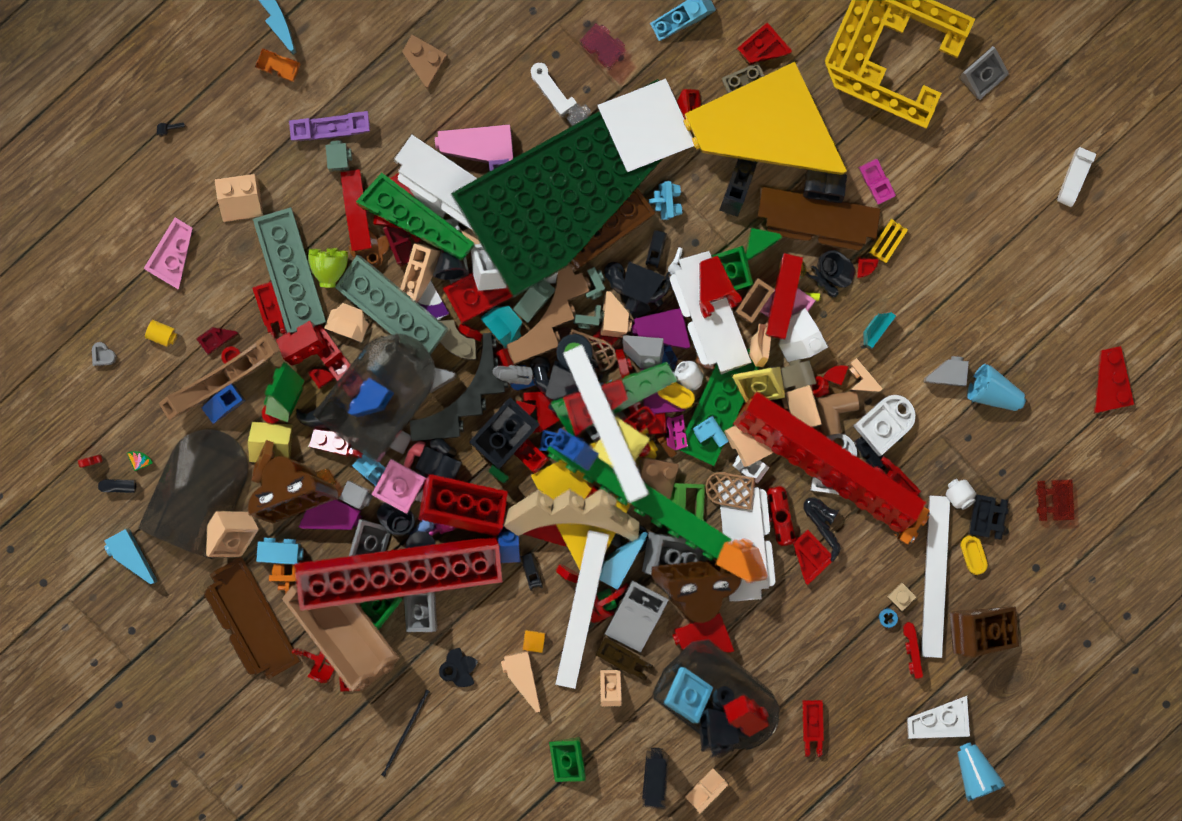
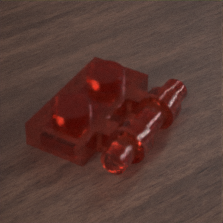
M1072 479L1051 480V488L1048 489L1045 488V481H1037L1036 495H1038V507L1036 508L1037 513H1039V521H1047V513L1053 514L1054 521L1074 520ZM1051 494L1052 506L1046 507V495Z

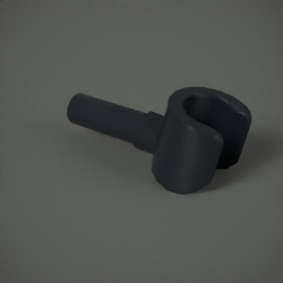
M184 122L176 124L159 123L157 125V135L167 136L168 129L185 127Z

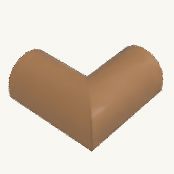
M856 391L816 397L818 414L821 421V433L824 436L842 433L840 413L859 410Z

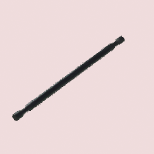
M429 690L425 691L424 697L421 699L403 735L401 736L395 750L393 751L386 765L385 770L381 774L383 777H385L388 768L391 766L397 752L399 751L405 737L407 736L413 722L415 721L421 707L423 706L425 698L430 692Z

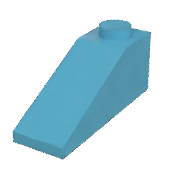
M125 529L104 540L106 543L104 547L109 556H113L115 560L149 584L158 582L130 529Z
M641 533L638 535V539L633 542L629 541L609 554L606 561L603 560L599 580L618 590L643 545L647 533Z

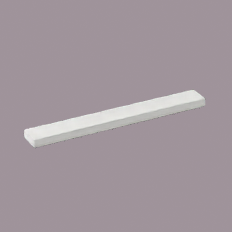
M578 346L563 353L629 503L648 495L583 346Z
M929 496L928 510L930 511L928 515L930 517L927 528L921 656L942 658L950 501L944 496Z
M590 530L588 532L556 685L574 689L576 687L608 534Z

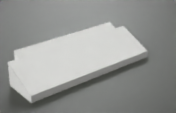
M411 135L394 159L396 164L400 163L402 165L398 171V180L431 203L436 202L437 199L443 202L441 209L470 228L451 197V193L477 178Z
M707 251L679 259L682 269L674 271L675 274L670 277V282L682 314L685 317L691 316L693 320L688 324V330L700 362L703 365L709 364V366L718 364L721 374L750 364L751 360L727 297L711 303L715 309L711 316L704 318L701 314L699 305V263L712 258L710 252Z
M740 479L735 483L738 489L743 486ZM750 479L743 480L745 481V483H747ZM729 480L722 481L726 487L731 483ZM720 483L718 484L719 492L724 489ZM733 485L728 489L731 495L736 492ZM746 488L740 491L744 497L749 494ZM754 488L752 510L720 505L723 534L731 538V541L745 538L752 541L753 546L759 548L768 577L766 580L748 582L742 579L738 589L729 596L730 601L762 599L761 589H769V586L775 584L772 544L769 541H764V535L770 532L767 494L763 489ZM726 491L721 494L724 501L729 498ZM739 494L733 497L737 503L742 500ZM729 500L727 502L729 504H734L732 500ZM744 501L740 504L741 506H746Z

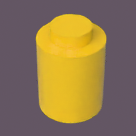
M152 320L146 330L145 338L169 347L170 344L174 345L178 334L175 333V328Z

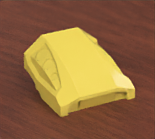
M616 416V423L635 462L650 438L639 433ZM600 439L594 450L599 453L598 457L613 467L604 444Z

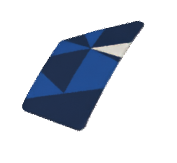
M664 345L662 363L668 362L674 372L677 357L670 346Z

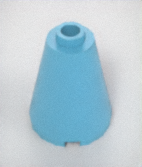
M983 364L973 376L976 378L974 384L970 383L968 387L967 398L972 402L1013 411L1022 409L1026 402L1025 394L991 365Z
M970 742L960 746L961 751L957 753L968 802L1005 786L1003 780L977 745L972 746Z

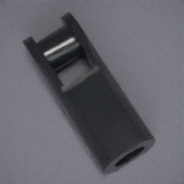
M654 230L646 258V266L650 264L658 268L667 233ZM651 251L659 253L658 258L651 257Z
M105 479L98 484V489L101 492L135 493L137 488L136 480Z
M534 553L520 556L530 591H533V588L536 587L543 588ZM536 573L538 579L530 581L529 575Z

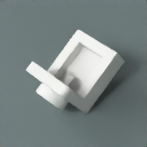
M739 455L733 464V467L745 476L755 477L757 484L769 469L760 460L744 467Z

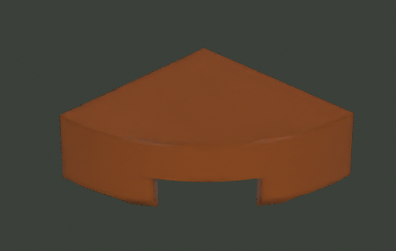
M663 434L655 435V438L669 457L672 458L677 454L674 449L667 446V439Z

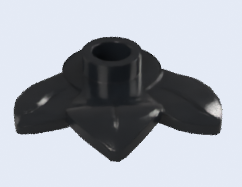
M455 648L447 654L446 662L439 668V675L444 681H453L458 687L471 686L474 684V680L469 673L475 669L478 661L471 656L462 657L461 648ZM446 668H452L453 673L447 675L445 672Z

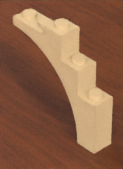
M603 489L586 499H583L572 490H568L554 500L540 490H537L505 511L504 527L517 536L538 527L562 523L586 524L605 528L626 537L632 542L638 539L639 522L616 507V498Z

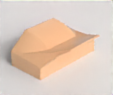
M342 303L337 309L331 310L324 329L363 343L369 323L364 318L363 310Z
M767 323L759 324L758 333L751 338L749 356L755 366L763 368L769 358L771 336L765 335Z

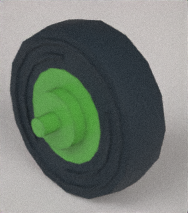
M578 334L564 337L559 342L556 350L560 364L566 369H570L563 353L581 345L590 362L593 351L589 340Z

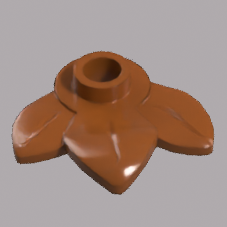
M369 231L372 248L352 251L351 244H349V251L354 259L357 255H360L372 266L378 268L383 262V255L389 249V242L386 236L377 239ZM371 255H376L377 259L376 261L371 262L369 260V257Z

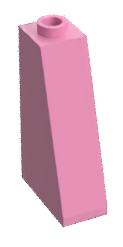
M510 125L438 131V137H435V147L443 155L489 163L490 160L509 158L510 161L513 159Z

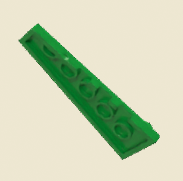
M382 172L356 201L358 206L460 260H463L475 246L473 241Z
M668 362L647 368L639 373L624 376L622 382L628 399L613 409L612 414L615 415L676 382L677 378ZM561 398L551 402L567 432L575 436L564 399ZM592 424L591 426L589 425L587 428H585V429L582 430L581 432H583V431H585L586 429H588V428L594 426L595 424Z

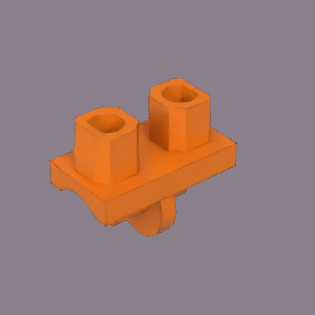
M273 564L272 575H269V581H285V584H278V590H285V594L292 586L296 585L291 584V581H296L294 564H292V575H285V564Z

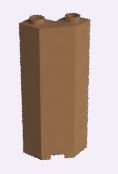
M297 585L292 586L282 598L351 692L367 689L380 676L394 669V664L399 657L358 603L300 611Z

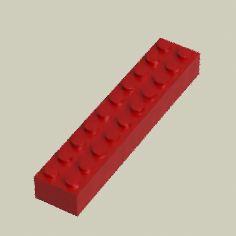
M756 392L746 402L733 423L740 431L753 436L758 443L765 444L775 454L782 455L792 465L802 468L806 474L820 480L824 486L834 489L841 497L851 500L858 508L866 510L875 519L889 525L893 531L902 533L914 524L927 503L759 392Z
M495 536L294 564L300 611L502 582L499 544Z

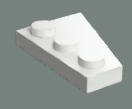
M967 696L907 718L908 739L969 737Z

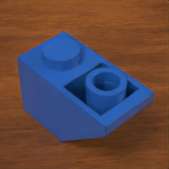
M368 378L367 381L362 383L357 398H354L350 403L348 413L355 417H361L385 410L394 392L377 381Z
M230 384L214 395L202 409L212 424H215L246 400L234 384Z
M561 428L550 443L551 447L586 470H589L599 455L598 452Z
M503 521V528L498 534L500 562H520L519 536L504 527Z

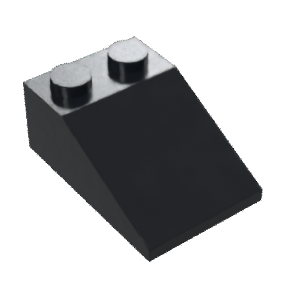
M510 397L469 442L498 469H501L540 424Z

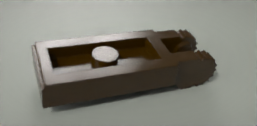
M606 637L595 654L628 674H633L644 681L647 676L634 669L637 662L647 669L653 668L652 664L641 659L637 654Z

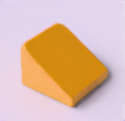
M525 630L523 650L542 653L545 633Z

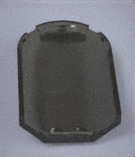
M405 334L380 336L374 339L356 357L315 410L313 416L363 455L379 463L432 389L435 379V367L429 351L420 341ZM368 378L377 381L394 392L385 410L361 417H355L348 413L350 403L354 398H357L362 383L367 381Z
M210 429L193 432L181 439L171 452L138 528L184 550L214 559L215 557H208L206 554L207 525L216 511L234 512L249 473L248 460L242 446L230 435Z
M709 639L691 642L664 668L652 692L653 699L698 734H700L699 722L692 723L664 704L681 667H685L713 687L703 711L707 709L713 710V693L722 686H727L733 691L734 700L745 695L749 699H753L759 706H763L768 712L769 717L767 719L770 726L750 737L746 735L743 739L739 738V743L733 746L732 751L743 748L750 750L763 744L772 736L779 723V705L772 691Z

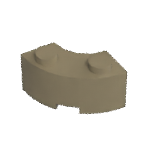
M454 320L440 321L449 328L440 341L443 346L452 354L462 359L477 360L476 340L461 335L457 330Z
M801 359L789 362L790 366L781 368L785 393L816 384L810 361L801 362Z

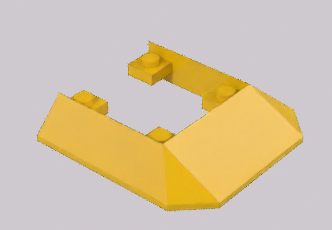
M852 0L824 61L834 88L927 129L942 93L923 85L916 101H913L880 86L886 68L869 61V58L883 27H888L902 34L909 18L945 33L939 51L957 58L969 35L975 18L934 0Z

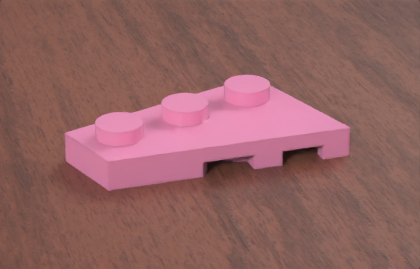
M174 218L144 269L179 290L193 228Z

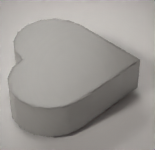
M98 342L93 345V366L115 363L116 353L109 350L106 344Z

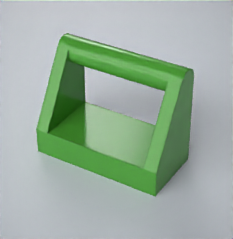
M674 483L670 500L684 509L686 504V488H697L696 516L704 521L705 485Z

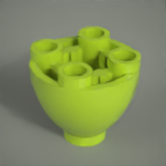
M327 248V252L321 251V249H309V266L316 279L320 282V287H336V282L346 269L348 251H339L338 248Z

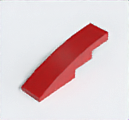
M358 169L340 172L351 250L372 248L367 210L356 203L364 193L361 171Z
M786 253L782 255L779 275L777 276L765 334L767 336L786 339L803 257Z
M320 324L318 328L326 348L320 350L318 356L328 367L349 398L353 400L359 395L363 380Z

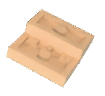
M736 425L724 431L731 448L737 450L744 467L774 453L765 444L758 443L750 434L740 431Z

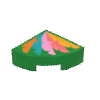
M131 451L127 453L134 471L154 464L153 460L142 452Z

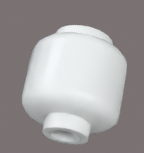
M693 361L679 363L674 372L678 384L691 391L698 389L704 378L702 371Z
M955 479L948 484L949 489L946 492V496L955 508H962L964 510L976 501L974 499L976 492L967 480L958 481V479Z

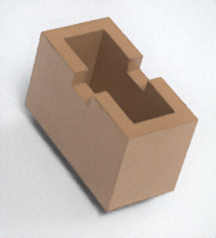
M758 278L734 314L752 324L775 289Z

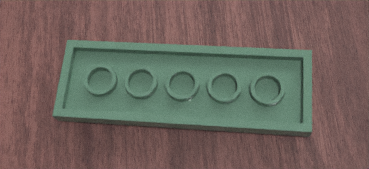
M292 208L254 218L253 222L287 333L297 332L296 328L308 321H311L316 326L326 323Z
M360 255L355 257L335 287L423 361H427L449 329Z

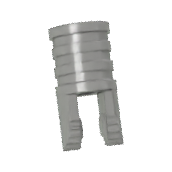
M510 365L509 367L497 366L492 370L495 377L508 381V383L529 385L533 377L531 367Z

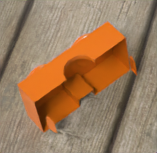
M262 48L255 67L270 74L276 71L278 72V77L294 83L301 64Z
M924 507L917 521L900 533L897 539L905 544L913 543L919 534L917 530L920 525L924 526L928 521L930 510Z

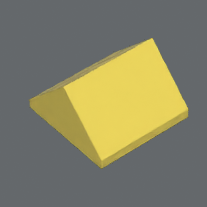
M780 367L733 375V379L745 402L756 392H759L769 400L785 398Z
M252 422L248 439L249 462L257 461L266 440L274 442V458L277 456L290 458L293 425Z

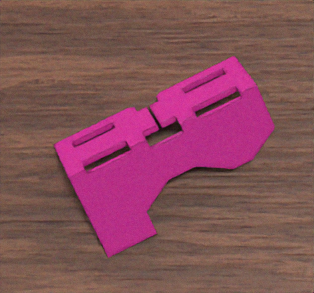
M680 415L674 418L667 416L666 424L669 429V438H666L667 446L674 450L688 447L686 433L682 432L685 429L684 416Z

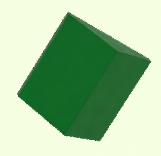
M751 228L745 250L747 262L779 242L782 236L779 233Z
M744 246L712 256L719 257L736 291L753 286Z
M404 597L361 602L359 606L377 630H380L404 600Z
M580 737L549 742L555 782L585 781L586 774Z

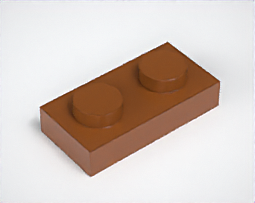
M265 441L253 468L251 481L260 482L264 467L275 456V451H273L274 442Z

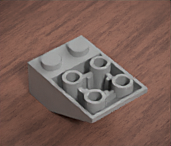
M632 580L605 635L641 653L669 599Z

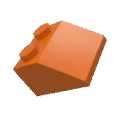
M742 538V540L725 542L717 560V565L748 582L767 579L768 574L760 550L753 546L752 541Z

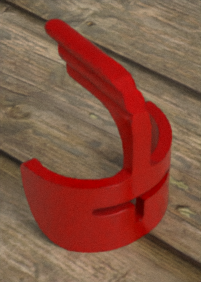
M625 583L613 594L601 601L596 594L594 600L595 608L592 610L590 621L597 623L614 615V611H606L603 605L622 595L629 587V584Z
M298 647L292 650V654L303 655L315 661L307 677L321 683L329 681L334 672L331 664L330 666L324 664L321 671L318 672L325 658L321 651L316 656Z

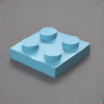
M681 667L664 704L692 723H698L713 687L685 667Z

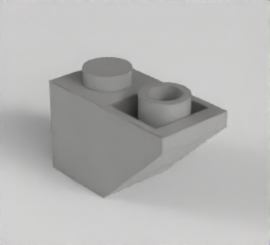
M347 481L340 500L358 509H363L364 506L368 507L373 496L370 493L372 490L352 481Z

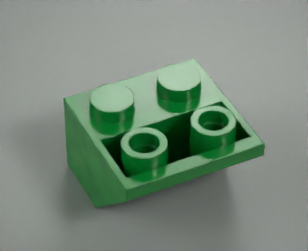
M283 362L280 369L276 368L274 372L273 384L267 386L264 405L266 406L265 414L288 422L303 392L304 380L287 363Z

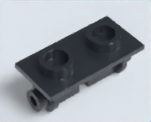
M862 436L854 441L855 447L866 458L867 464L873 468L876 466L882 470L886 469L880 461L882 457H885L884 454L878 456Z

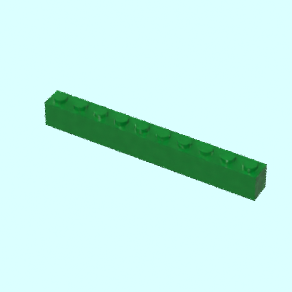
M548 447L547 451L550 452L548 455L556 462H559V460L567 463L565 466L567 469L574 473L578 470L584 474L583 479L591 484L595 481L601 485L600 490L603 489L608 494L614 493L618 496L616 500L625 506L628 505L629 501L614 467L597 456L589 470H586L553 447ZM643 483L648 495L629 503L635 507L633 511L643 517L647 514L652 518L651 522L660 528L664 525L670 529L668 533L675 538L683 537L687 540L685 542L686 545L694 550L697 547L704 551L702 555L708 559H718L725 542L731 541V538Z

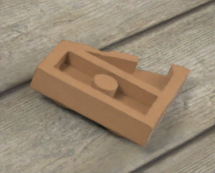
M411 35L402 51L424 86L429 88L447 54L414 35Z
M641 457L638 472L642 481L668 499L671 498L679 464Z

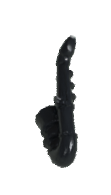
M809 497L804 501L803 509L832 547L831 562H833L838 557L841 547L825 521H828L831 525L839 510L829 508L820 499Z

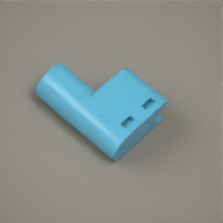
M713 416L693 428L694 434L700 443L712 436L718 447L729 442Z

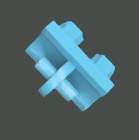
M671 181L658 184L659 191H654L655 198L649 199V204H655V211H660L661 220L681 215V204H673V197H678L681 194L680 185L671 184Z
M364 451L362 458H358L352 465L375 486L386 469L367 451Z

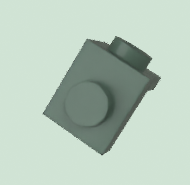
M594 267L587 271L595 289L587 293L586 297L587 299L592 298V300L603 296L602 292L605 291L602 283L605 279L601 271H596Z
M601 305L595 306L594 317L575 315L573 324H577L580 329H590V326H599V322H603L604 316Z

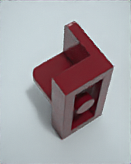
M383 227L398 266L401 267L408 264L413 246L407 231L402 228Z

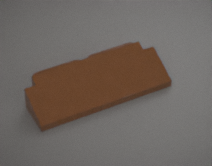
M762 187L756 219L766 218L767 230L779 233L782 237L810 241L812 236H817L820 244L859 251L866 244V237L873 241L877 238L880 209L847 202L834 203L825 200L809 199L803 197V194Z
M242 556L213 571L210 577L214 584L207 587L204 596L221 627L224 630L230 629L232 635H230L229 641L246 672L250 675H257L263 671L269 680L299 663L297 655L292 654L293 648Z

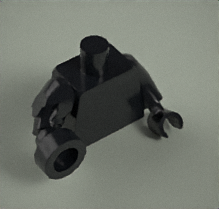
M630 261L625 279L623 278V266L618 262L608 263L604 269L605 277L609 280L611 288L617 293L629 297L625 308L635 313L640 302L647 305L649 302L655 303L664 297L672 286L668 277L670 272L663 276Z
M537 356L531 360L530 367L533 375L536 376L534 377L535 385L542 393H545L547 397L552 399L551 402L580 392L571 370L566 369L560 362L555 360L549 379L547 375L550 369L549 360L544 356ZM601 374L597 380L600 381L603 375ZM550 402L548 408L555 412Z
M722 686L714 691L713 710L707 709L703 711L699 720L701 752L711 751L712 755H710V758L724 757L732 751L733 746L739 743V738L743 739L746 737V734L741 732V727L736 728L728 721L724 706L734 701L735 697L733 691L727 686Z

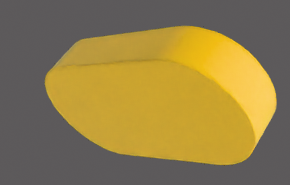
M676 382L657 392L661 398L681 409L691 407L695 400L691 390Z
M971 535L964 537L960 543V548L968 571L975 575L983 574L987 570L988 564L980 540Z

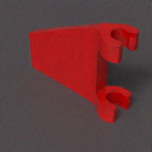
M715 256L699 263V305L702 316L704 318L711 316V313L715 311L711 303L726 297L731 308L739 306L742 298L734 289L719 257Z
M528 392L522 394L523 402L535 401L537 422L540 425L533 433L542 432L560 420L556 412L548 408L552 399L547 397L545 393Z

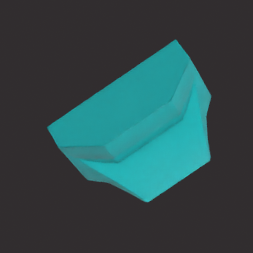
M509 305L505 307L495 306L480 318L504 348H506L507 344L521 337L520 329L523 322Z
M888 312L874 316L863 331L864 345L872 349L896 315Z

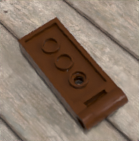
M638 188L597 232L598 235L594 236L571 261L576 270L589 263L655 215V211Z

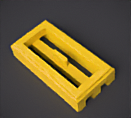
M891 219L869 253L886 264L908 229ZM894 226L895 228L890 234L889 238L887 239L879 253H876L875 251L889 231L890 227ZM900 230L901 233L899 237L897 238V240L887 253L886 257L884 258L882 254L894 238L897 231Z

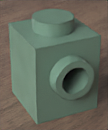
M331 141L330 145H326L328 170L330 172L350 170L349 160H352L351 148H348L346 143L342 144V141Z

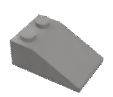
M649 532L642 572L651 574L652 566L706 561L710 559L702 555L704 551L697 547L694 550L686 545L685 542L687 540L683 537L677 539L672 535Z

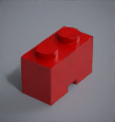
M311 321L297 327L296 333L291 334L288 332L276 339L283 359L291 366L300 364L304 359L311 355H316L320 350L326 348L319 328Z
M745 695L724 706L729 723L736 728L741 727V732L749 737L770 726L767 719L769 717L767 710Z

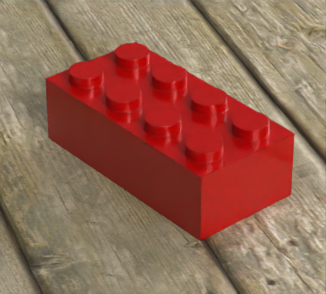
M429 474L424 482L418 520L497 536L503 528L508 491Z

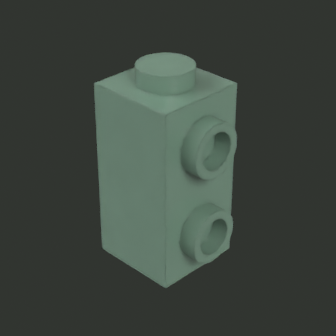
M543 280L529 288L513 310L528 323L540 311L556 289Z

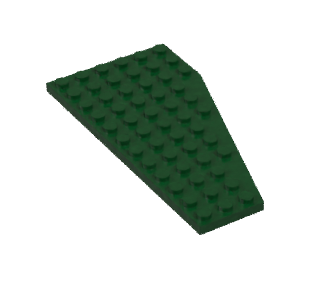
M656 79L655 81H653V82L647 84L646 86L651 85V84H653V83H656V82H658L659 80ZM599 111L451 193V197L511 295L515 297L565 269L664 158L627 172Z

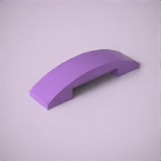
M368 111L348 113V115L289 121L291 141L328 139L370 132Z

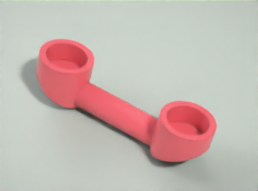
M419 440L409 449L403 466L411 469L414 457L421 456L426 442Z

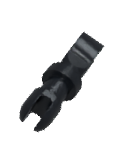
M810 266L815 271L814 276L810 275L809 272H805V275L817 282L818 287L824 288L830 297H836L839 294L838 289L819 274L817 267Z

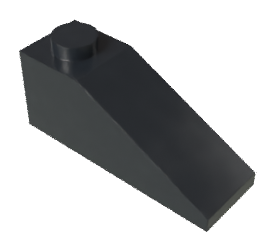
M744 159L737 160L719 211L736 217L739 216L758 162Z

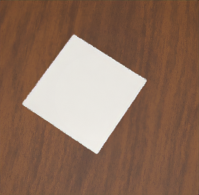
M666 79L598 105L627 172L694 146L692 142L693 137L683 123L685 119Z

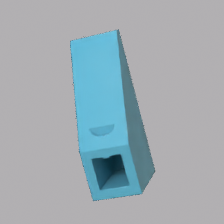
M687 0L650 24L658 40L661 41L700 21L716 11L711 0Z

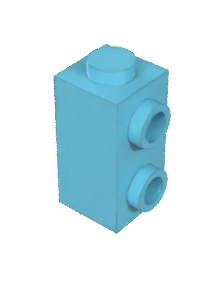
M264 538L263 541H258L256 562L296 564L303 560L304 549L300 548L301 544H297L294 539H284L283 543L275 542L276 538Z

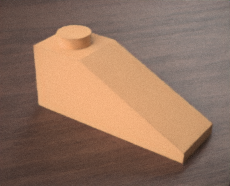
M414 244L400 288L417 303L433 277V272L440 256L439 249L426 244Z
M524 651L504 656V661H501L503 673L507 672L509 679L536 712H540L541 709L529 652Z

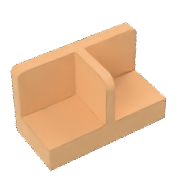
M712 768L685 795V798L701 813L728 786V783Z

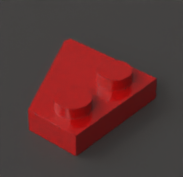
M768 22L737 48V51L749 64L792 53L789 46Z
M807 529L795 540L793 546L804 582L808 585L831 563V553Z

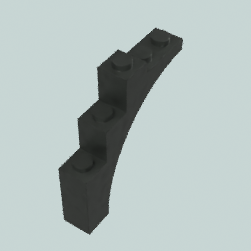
M483 333V350L480 365L469 387L453 404L441 412L426 418L410 421L411 441L461 437V433L464 432L463 420L459 421V417L483 415V410H486L485 398H481V395L505 393V388H508V381L495 377L492 371L494 370L493 368L498 366V357H494L493 349H497L496 337H492V333Z

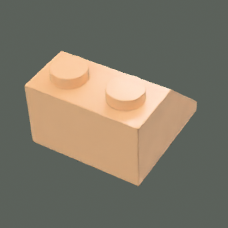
M255 174L215 179L217 200L223 222L263 216L259 182Z
M810 385L786 392L785 398H781L784 409H788L789 413L811 427L821 424Z
M216 511L207 525V556L241 557L259 530L253 517L248 512Z

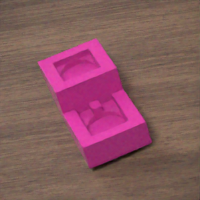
M878 159L858 167L877 204L896 196Z

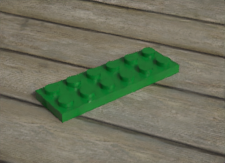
M751 358L750 364L721 374L719 366L716 364L685 431L688 447L679 449L680 451L712 466L715 465L723 446L718 447L712 436L700 443L694 434L693 428L711 416L714 417L723 432L733 426L744 402V398L733 379V375L757 371L759 367L755 366Z

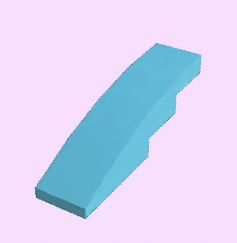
M259 0L271 15L265 20L266 23L294 55L296 50L292 35L276 0Z

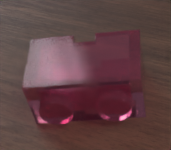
M595 23L580 40V45L591 55L595 52L598 55V61L610 71L626 53L625 44L618 38L613 39L609 35L610 31L601 24L599 26Z

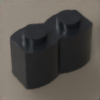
M807 170L803 197L842 203L845 197L847 175Z
M425 446L415 468L419 470L418 474L426 478L431 474L455 480L463 463Z

